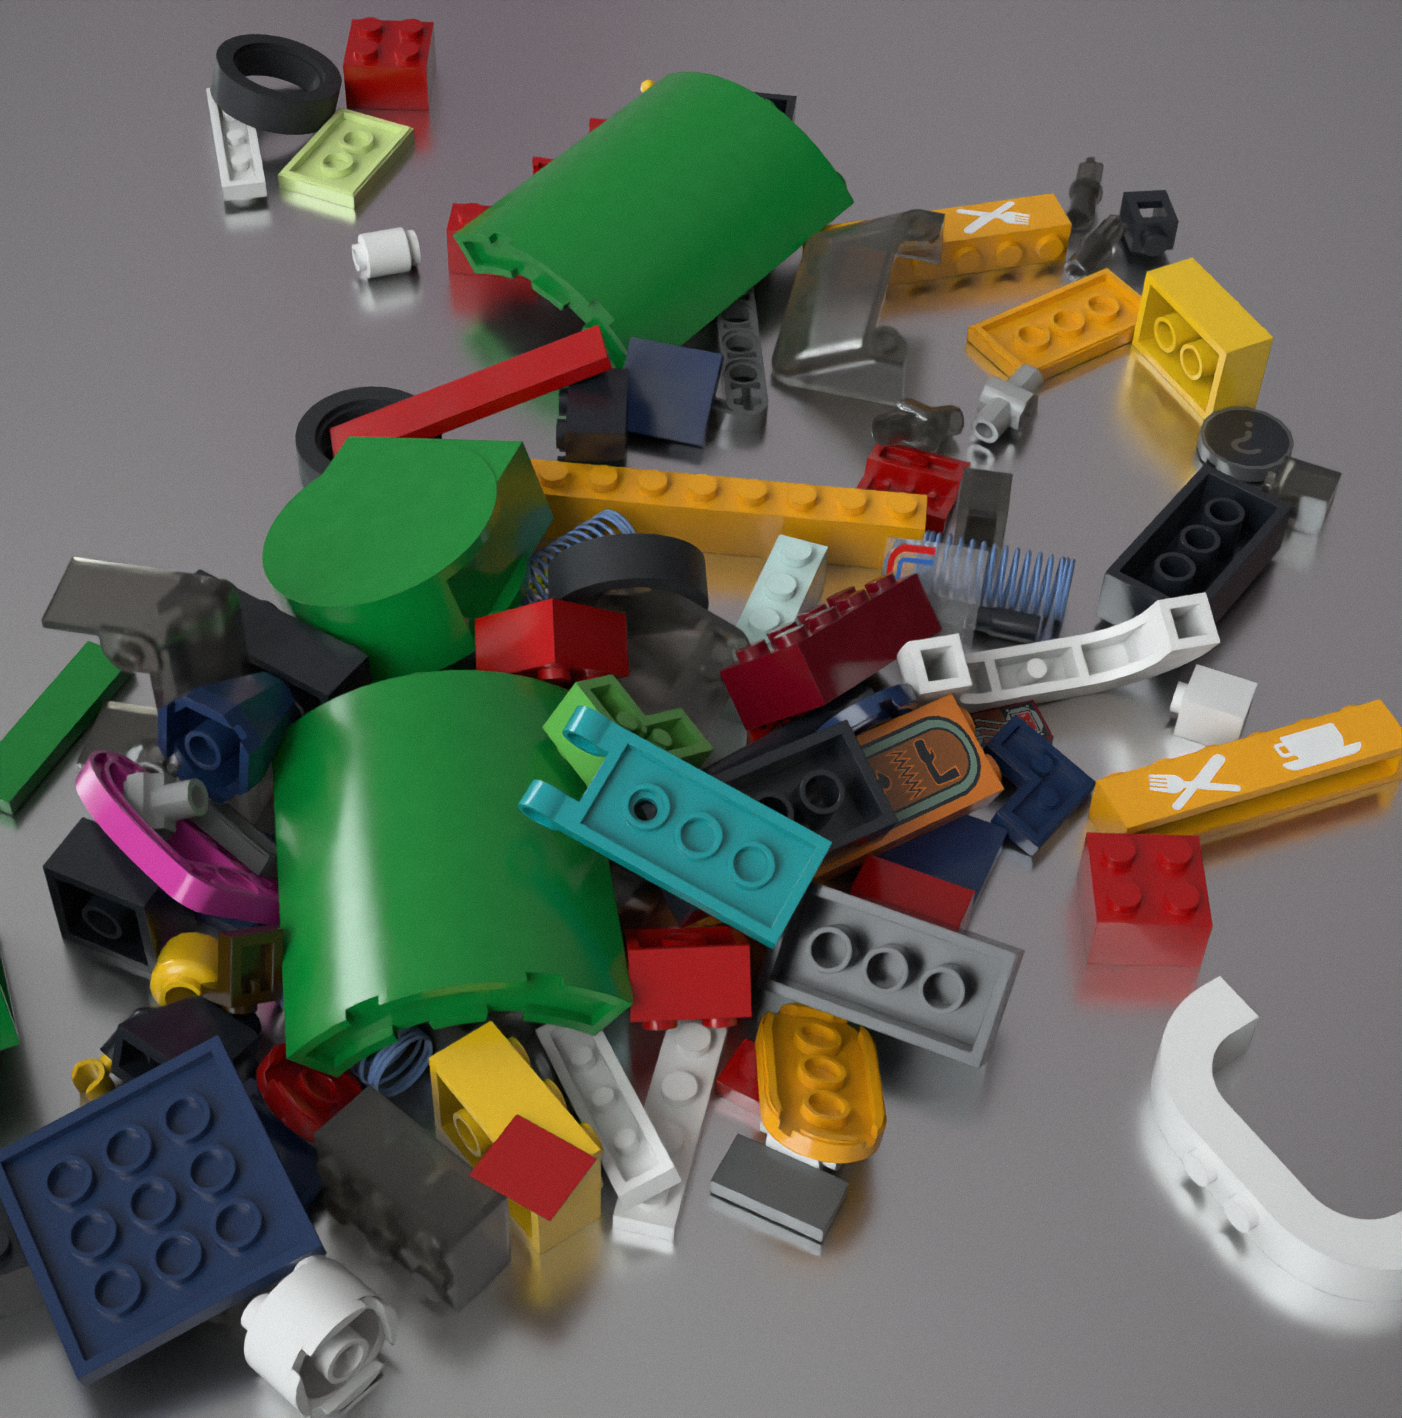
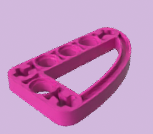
M96 750L90 754L75 779L76 790L81 801L113 842L158 886L180 904L202 914L273 926L280 925L278 881L257 876L189 818L176 821V833L172 834V839L163 840L122 795L123 782L127 780V775L149 772L133 760L116 752Z

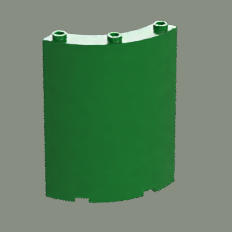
M677 72L666 75L453 234L475 274H496L512 280L516 276L521 275L532 281L531 284L534 291L549 300L561 311L567 306L572 309L586 323L582 331L599 325L605 338L612 368L623 369L631 337L678 346L683 345L855 202L847 190L846 181L843 176L835 171L814 142L792 120L777 109L772 101L760 97L735 82L715 75L700 72Z
M482 670L415 672L410 675L390 678L366 685L338 696L311 710L287 728L285 737L272 760L280 929H283L282 976L286 1058L288 1060L338 1078L350 1067L370 1054L398 1042V1031L428 1021L434 1030L459 1024L485 1022L488 1012L492 1011L523 1012V1020L526 1022L557 1025L595 1036L634 1003L608 858L558 830H550L535 823L517 807L534 779L544 781L556 787L580 802L588 788L570 763L560 755L557 746L542 728L569 692L568 690L534 678L504 672Z

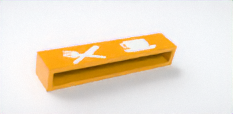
M1054 193L832 224L824 227L803 245L801 264L816 296L1059 261L1066 259L1072 223Z
M1381 699L1361 705H1348L1333 713L1315 718H1303L1291 725L1266 732L1257 731L1246 738L1221 745H1209L1200 751L1172 759L1163 758L1151 765L1124 773H1111L1103 779L1096 780L1088 816L1099 833L1195 835L1202 839L1402 779V727Z

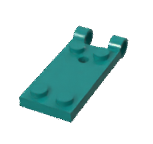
M577 706L562 731L563 736L582 751L598 757L603 756L605 760L580 802L567 796L556 787L544 781L534 779L517 805L518 809L535 823L550 830H558L774 950L828 853L832 842L619 726L596 710L586 706ZM641 801H649L655 805L657 814L653 819L644 821L635 815L634 807Z

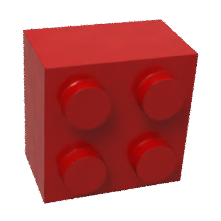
M374 17L352 19L343 62L347 108L429 111L436 69L434 22H421L417 19H405L403 21L379 20Z
M550 598L475 619L476 670L504 672L530 677L557 685L568 691L575 682L611 674L616 679L629 677L626 614Z
M1087 832L1077 872L1087 964L1201 967L1213 923L1199 836Z
M728 924L686 926L682 929L679 926L624 929L625 957L634 1002L628 1008L630 1022H642V1028L647 1030H669L678 1026V1020L702 1019V1025L705 1027L723 1028L737 1025V1018L752 1017L750 945L744 933Z

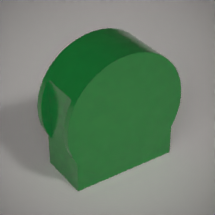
M348 436L324 473L297 493L274 520L263 546V569L285 613L346 644H353L369 655L373 684L390 678L410 675L415 672L438 671L476 650L475 619L520 606L530 581L531 568L529 559L550 526L554 516L523 441Z

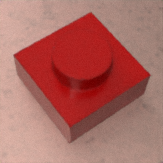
M744 1038L716 1079L715 1094L761 1117L755 1042Z

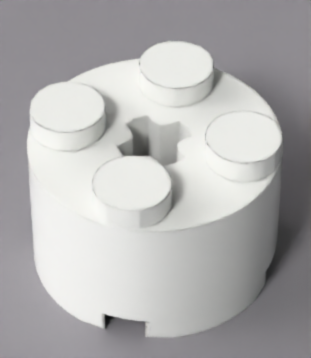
M321 1254L313 1255L300 1261L294 1271L284 1278L270 1294L265 1293L254 1298L244 1310L241 1318L242 1326L248 1330L244 1342V1355L247 1363L301 1414L308 1417H313L312 1409L320 1407L328 1415L339 1411L355 1400L373 1382L384 1366L376 1357L385 1339L394 1346L399 1330L398 1315L387 1302L339 1261L327 1258Z

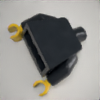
M191 995L168 1005L140 1007L133 1010L122 1023L118 1024L116 1031L100 1048L104 1054L98 1060L88 1058L74 1066L72 1082L79 1093L86 1090L85 1095L91 1102L115 1089V1083L110 1077V1073L127 1083L216 1035L220 1037L243 1084L250 1077L257 1082L256 1070L259 1067V1063L255 1058L262 1025L255 1012L228 1014L202 996Z

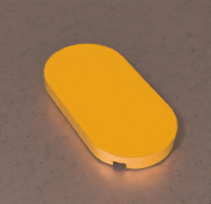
M798 1002L781 1005L779 1013L772 1014L770 1010L762 1016L755 1039L760 1115L764 1127L776 1141L789 1150L817 1161L852 1163L872 1156L880 1147L887 1124L877 1050L873 1037L861 1025L858 1032L853 1027L847 1025L848 1020Z

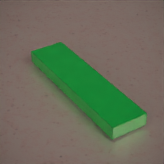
M87 641L0 741V810L12 815L134 672L135 668L132 657Z

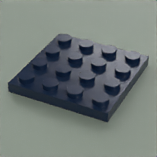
M218 1035L0 1149L1 1200L77 1380L85 1387L288 1276L294 1271L297 1264L305 1258L313 1255L327 1254L226 1047Z

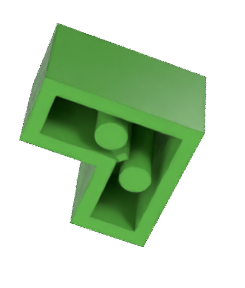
M613 674L575 682L542 727L557 746L560 755L570 763L587 787L590 785L605 757L586 753L574 746L563 736L562 731L577 706H586L596 710L612 722L698 769L714 750L682 708L645 716Z

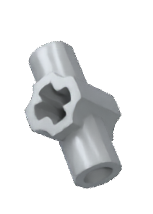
M1025 364L1021 365L1007 381L993 375L985 384L984 390L978 399V415L971 423L973 434L986 443H993L1008 426L1022 432L1029 425L1032 415L1037 408L1039 397L1037 392L1044 384L1041 372Z
M140 772L127 775V780L123 782L122 795L163 840L172 839V834L176 833V821L203 816L208 810L207 789L203 782L196 778L176 782L175 777L166 773Z

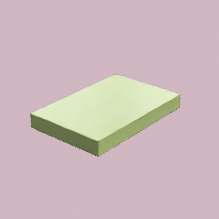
M340 107L278 174L279 187L355 209L415 141L414 128Z

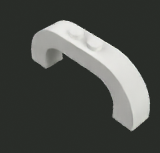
M1204 592L1157 600L1140 615L1103 630L981 652L964 653L959 633L909 641L898 652L897 662L903 684L908 683L913 687L920 700L919 707L952 693L959 706L964 707L969 713L1024 701L1034 700L1038 704L1129 685L1189 663L1204 655L1221 642L1207 594Z
M1221 976L1201 986L1185 998L1173 1012L1165 1028L1151 1078L1152 1107L1158 1126L1169 1146L1183 1162L1190 1178L1197 1185L1206 1187L1222 1205L1231 1224L1240 1232L1247 1233L1274 1263L1296 1279L1315 1289L1352 1300L1383 1302L1402 1299V1211L1381 1219H1358L1340 1214L1328 1208L1303 1186L1230 1107L1215 1085L1213 1072L1248 1051L1259 1016Z

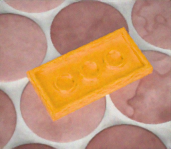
M1105 268L969 326L967 340L1009 378L1021 365L1027 364L1038 369L1044 380L1131 342L1134 336L1141 295L1112 271Z

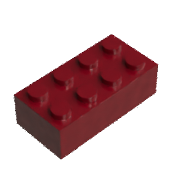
M890 572L864 584L867 591L865 589L856 591L854 586L846 588L826 598L829 605L828 608L823 603L798 614L796 617L800 623L799 625H797L796 621H791L766 633L769 639L768 643H766L765 639H761L735 651L738 661L719 671L745 730L747 731L828 704L895 661L898 652L907 642L931 638L942 631L918 574L914 573L897 580L894 573Z

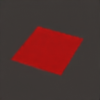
M516 1114L469 1176L550 1222L597 1158Z

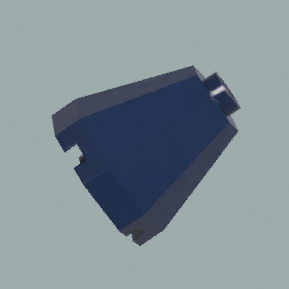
M267 672L198 686L172 699L158 710V748L166 760L172 755L176 757L182 766L175 772L180 781L193 778L199 779L207 789L208 798L222 804L233 798L236 794L240 796L247 793L262 781L285 737L287 728L294 719L295 698L283 680Z

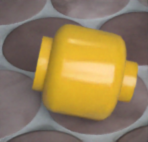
M188 932L181 933L166 943L159 954L150 981L153 998L159 1006L168 1005L191 995L200 996V986L202 983L218 981V940L211 935ZM210 1001L211 1003H213L214 1005H216V1006H218V1007L221 1006V1005L218 1004V1003H215V1002H213V1001Z

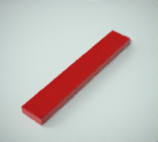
M599 325L593 326L330 428L333 455L335 457L348 436L431 439L612 369V364L604 335Z

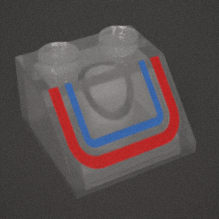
M888 537L881 576L893 572L898 580L917 573L942 628V631L931 638L959 633L964 653H972L989 551L938 542Z

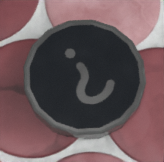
M1228 407L1214 411L1203 420L1197 440L1199 456L1205 463H1207L1208 459L1216 465L1215 469L1242 482H1260L1271 479L1274 472L1281 470L1282 473L1288 467L1294 447L1292 433L1280 419L1265 411L1250 407Z

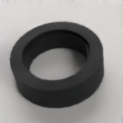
M246 34L232 37L218 47L210 92L215 103L225 113L248 126L277 134L304 135L318 132L335 113L342 78L338 68L330 59L303 43L274 35ZM246 76L278 78L297 85L306 92L292 93L273 90L251 81Z
M369 386L343 390L327 396L314 404L301 418L295 434L299 475L303 487L321 476L331 463L325 456L328 448L332 446L330 428L415 395L388 387ZM442 434L431 439H442Z
M619 534L599 537L575 544L563 550L551 560L548 566L549 599L554 598L626 614L627 640L661 636L686 628L701 619L709 607L705 557L696 546L678 538L656 534ZM627 587H643V588H636V589L612 590V589L627 588Z

